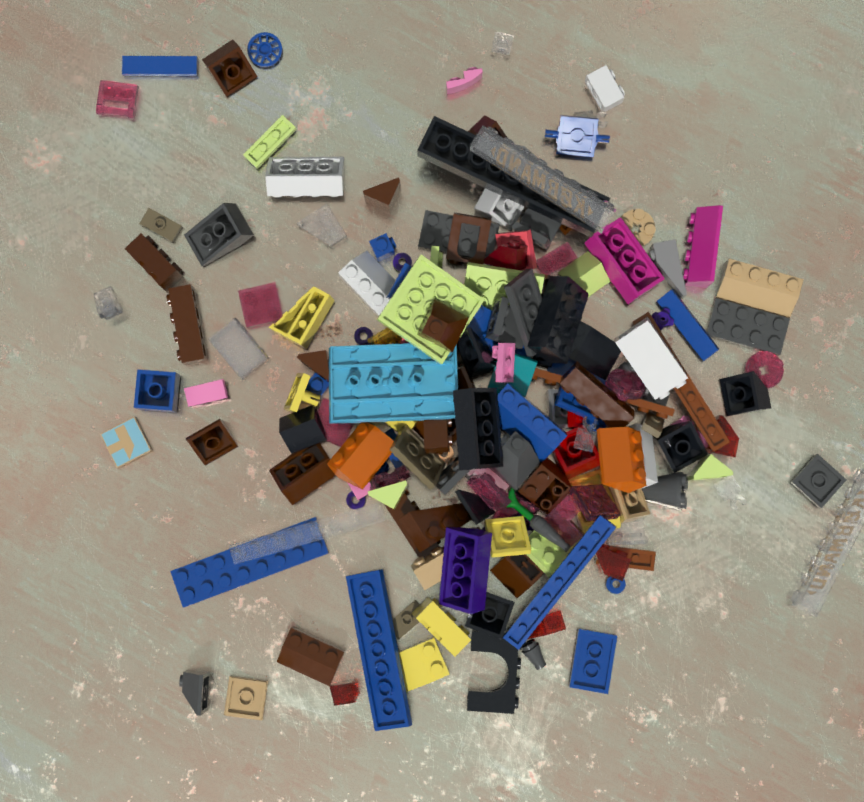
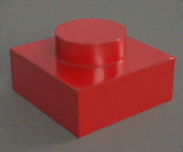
M567 411L568 427L577 428L581 425L586 427V418Z

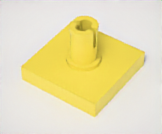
M297 373L284 406L285 410L297 412L301 401L312 404L315 407L318 405L319 402L316 400H320L321 395L306 390L310 375Z
M524 516L485 519V529L487 532L492 533L490 551L492 558L531 553Z

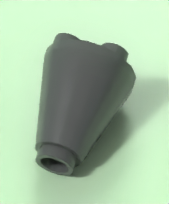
M683 472L657 476L658 483L642 488L646 501L678 511H682V509L687 507V498L684 490H688L687 474Z

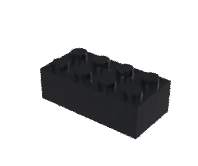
M549 276L527 347L548 363H568L589 294L569 276Z
M497 388L453 390L459 470L503 467Z

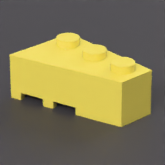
M313 286L296 302V305L288 312L286 311L269 328L278 335L307 350L335 300L329 294Z
M427 597L411 614L456 657L471 641L468 637L470 633L462 625L458 627L454 623L456 619L449 612L445 614L440 609L442 605H439L435 598L431 600Z

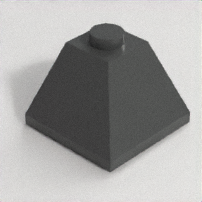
M515 431L502 446L503 467L490 469L516 491L540 461L531 444Z
M186 670L183 672V675H180L179 686L182 687V693L195 714L201 716L208 709L210 671Z

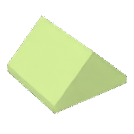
M589 251L557 272L559 276H569L589 294L588 297L610 282L602 263Z
M709 454L698 462L687 476V479L691 481L733 476V471L712 454Z
M405 480L368 491V495L395 510L408 484Z

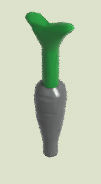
M511 487L507 501L501 503L499 508H515L530 521L529 523L533 530L567 552L571 546L564 541L559 533L543 517L532 514L519 503L515 490Z

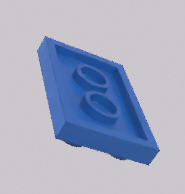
M578 628L569 682L570 688L608 694L617 635Z

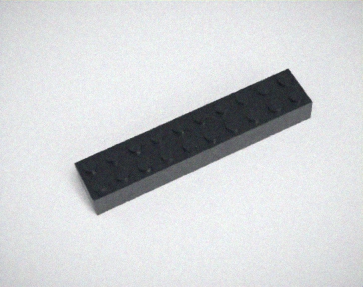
M436 116L433 117L417 149L418 157L592 238L609 203V197L507 149H504L508 152L505 168L496 163L498 151L502 147ZM496 147L495 154L493 157L491 150H493ZM503 152L500 155V163L503 162V158L505 155V153ZM511 155L514 156L513 164L517 159L521 160L518 177L515 176L516 167L512 172L508 171ZM526 164L530 166V184L527 183V177L524 176V179H521ZM534 169L538 171L539 179L542 174L546 176L544 193L541 192L542 183H540L538 189L537 182H535V188L532 186ZM549 180L559 184L557 201L547 196L548 189H550ZM560 187L568 189L572 193L571 210L570 208L563 207L560 203L562 191ZM551 190L550 195L554 197V191ZM575 195L578 196L580 203L581 199L585 201L584 218L580 217V208L576 214L573 212L578 205ZM564 197L563 202L567 205V201ZM588 206L590 207L591 211L593 212V214H591V215H589V216H588Z

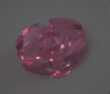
M768 351L757 352L747 359L744 365V373L754 371L766 388L769 389L781 381L784 373V364L774 353ZM766 366L768 373L761 375L759 367Z
M614 369L610 372L605 385L617 394L618 399L627 401L628 399L637 400L641 398L645 391V385L637 375L633 373L631 375L624 374L626 370Z
M402 466L394 469V472L391 474L383 472L373 478L372 485L375 490L399 483L400 479L403 478L408 480L411 476L409 470Z

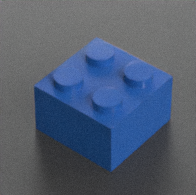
M137 369L134 408L138 410L177 413L180 375L176 372Z

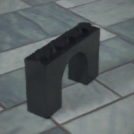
M472 630L470 650L500 655L507 663L508 675L505 682L496 689H468L467 711L514 714V710L518 709L519 697H515L516 689L520 687V677H517V669H521V658H518V649L504 638L501 640Z

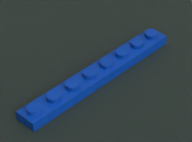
M601 514L597 517L505 633L503 638L518 650L521 648L615 530L616 526Z

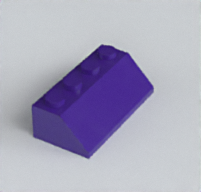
M446 528L439 605L468 614L485 610L492 541L491 532L476 528Z

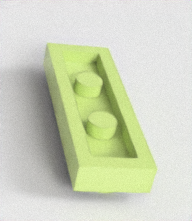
M282 115L243 156L258 169L297 130L296 127Z

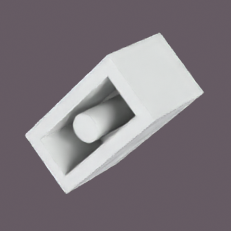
M607 65L586 75L585 83L602 113L621 104L625 96L623 88L620 85L618 86L615 81L614 72L611 69L609 70Z

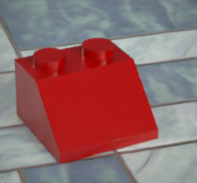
M584 425L567 431V437L553 451L556 464L562 469L567 479L600 466L599 452Z

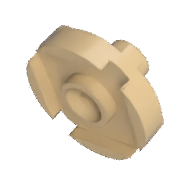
M642 209L629 210L621 216L631 232L633 224L640 226V233L636 231L632 233L642 247L651 241L656 228L653 218Z

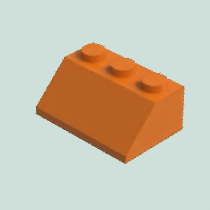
M361 422L327 465L338 478L363 490L392 454L390 448L394 440L375 425Z
M630 427L597 429L602 484L626 493L647 486L640 431Z

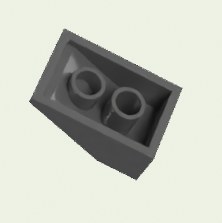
M222 203L185 233L184 236L201 266H206L241 246L254 234L236 203Z

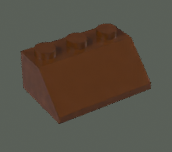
M321 443L291 454L269 470L279 489L292 505L335 476L334 472L327 465L331 458Z
M293 626L290 628L284 641L277 663L330 686L346 650Z

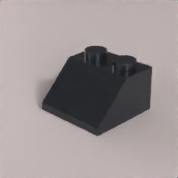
M486 592L485 610L469 614L465 627L502 640L515 602Z

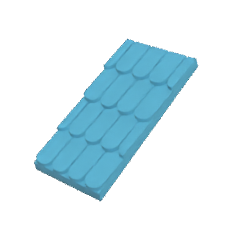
M411 343L331 346L329 348V423L455 419L453 390H458L457 344L454 351L449 353L443 364H439Z

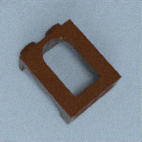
M454 212L446 259L450 260L449 263L460 265L461 262H471L484 265L492 219ZM462 223L481 226L477 250L472 258L460 257L457 252Z

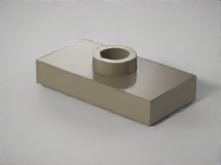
M150 208L147 209L139 223L141 226L172 243L182 229L180 224Z
M649 411L644 417L641 429L659 438L665 420Z
M417 600L392 619L395 636L398 640L419 623L411 614L420 605Z

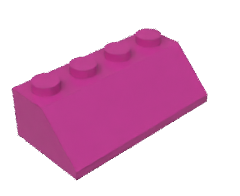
M721 205L696 207L693 213H690L689 224H692L691 231H688L687 234L689 250L686 249L684 256L687 266L683 269V278L686 286L708 288L714 282L723 206Z
M621 217L594 233L592 238L590 237L584 243L592 255L602 263L609 279L628 305L665 279Z

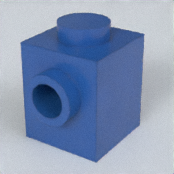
M387 233L369 241L378 262L395 255L394 248H396V244L392 237H388Z

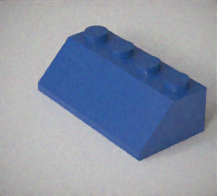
M509 382L497 394L500 427L510 436L516 431L528 441L540 462L545 460L567 437V433Z

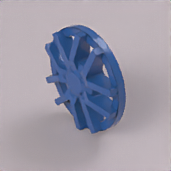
M258 33L248 43V56L259 67L274 66L282 55L281 42L271 33ZM262 36H266V42H262ZM269 37L273 38L274 40L269 42ZM257 38H259L260 44H258V43H253V42H254ZM278 43V47L272 48L274 44ZM251 46L257 47V50H251ZM279 50V54L277 56L274 52ZM251 53L257 54L254 59H253ZM272 55L276 59L272 61L269 57ZM261 56V57H262V60H261V62L259 63V62H257V60H258V58Z

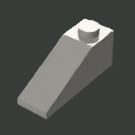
M676 239L653 243L648 250L650 259L653 260V263L670 287L674 289L680 298H684L687 292Z

